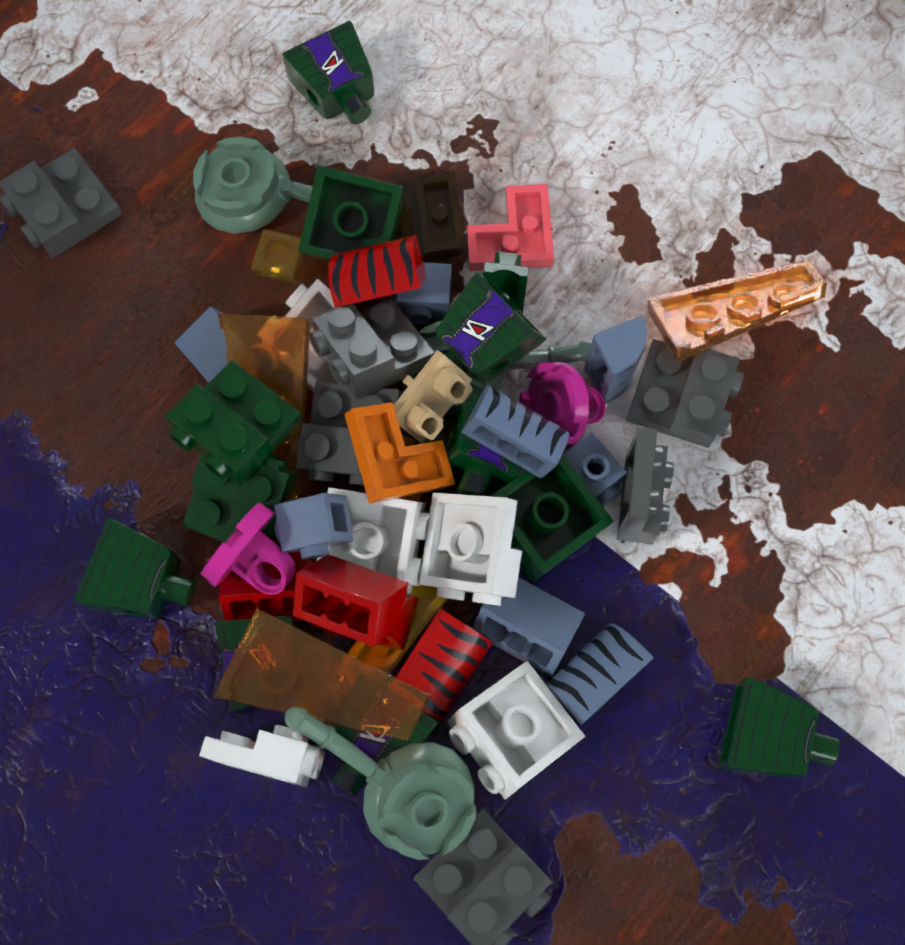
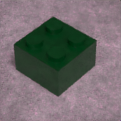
M318 165L298 252L330 260L331 256L395 240L406 195L403 186Z
M563 454L558 465L542 479L529 471H525L491 495V497H506L517 500L511 548L522 551L519 570L530 584L614 522Z

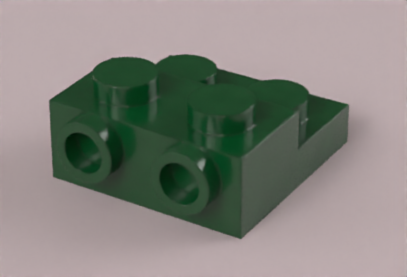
M233 360L204 388L197 383L165 416L171 429L168 435L181 449L189 452L193 448L204 457V465L216 477L224 480L228 476L239 486L245 482L302 421L301 412Z
M270 454L245 482L239 486L228 476L224 480L216 477L204 465V457L200 455L191 482V486L195 487L182 526L226 543L236 530L237 524L260 502L275 513L273 519L263 531L264 535L275 542L274 525L277 519L275 505L289 501L299 472L286 468L288 461L284 458Z

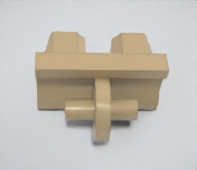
M437 350L415 379L407 375L402 381L408 388L394 404L399 426L420 443L426 438L434 440L444 427V419L442 417L453 404L463 403L472 392V386L469 384L472 378Z

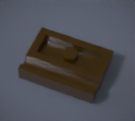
M455 172L414 178V182L408 183L395 181L396 185L403 186L406 191L400 216L402 236L405 238L416 235L422 258L432 260L467 254Z

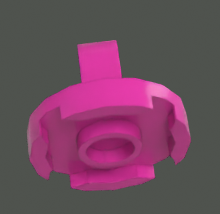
M565 362L539 363L528 373L527 378H532L528 391H521L519 403L569 432L568 442L564 450L577 444L586 426L597 423L604 417L606 403L603 395L596 387L585 385L583 378L576 368Z
M258 502L237 524L234 533L226 543L223 542L201 572V575L208 580V583L217 587L231 571H234L255 589L264 594L275 595L285 589L294 578L296 565L293 558L287 552H282L279 545L263 534V531L275 515L271 509ZM267 562L276 566L281 573V579L268 576L262 567V563Z

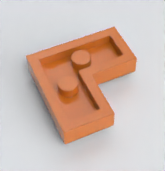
M393 402L352 408L344 413L369 504L445 489L455 484L443 440L405 447Z

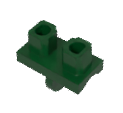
M496 252L494 263L485 262L483 276L489 279L523 314L529 267L520 266L521 255Z

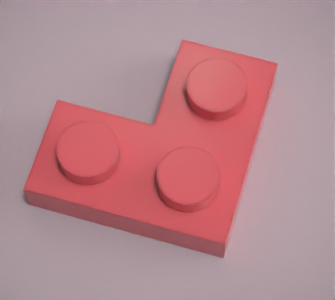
M548 184L506 186L507 223L467 225L469 271H483L485 262L494 263L496 252L521 255L520 266L553 267L554 252Z

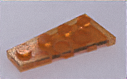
M807 259L649 297L648 313L674 358L679 362L825 297L827 282L810 260Z
M218 314L220 328L224 330L228 349L225 352L227 364L233 360L301 412L302 421L271 454L284 458L288 461L286 468L299 472L290 499L302 498L303 470L296 468L302 423H305L310 319Z
M257 609L213 697L286 712L292 707H301L306 709L307 713L317 720L410 740L431 694L263 610Z

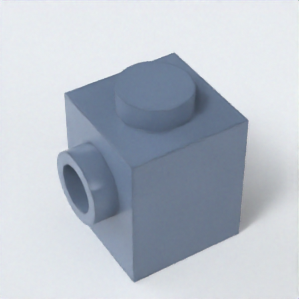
M424 263L427 278L421 288L389 295V299L392 298L397 303V306L411 323L426 324L431 320L442 321L450 310L452 264Z
M593 432L563 454L603 508L612 503L623 492L620 486L627 472Z
M321 493L275 505L277 519L274 528L276 537L281 544L282 552H300L301 559H314L330 555L328 547L354 542L347 496Z

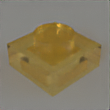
M263 229L251 266L253 273L294 283L303 257V253L298 252L301 238Z

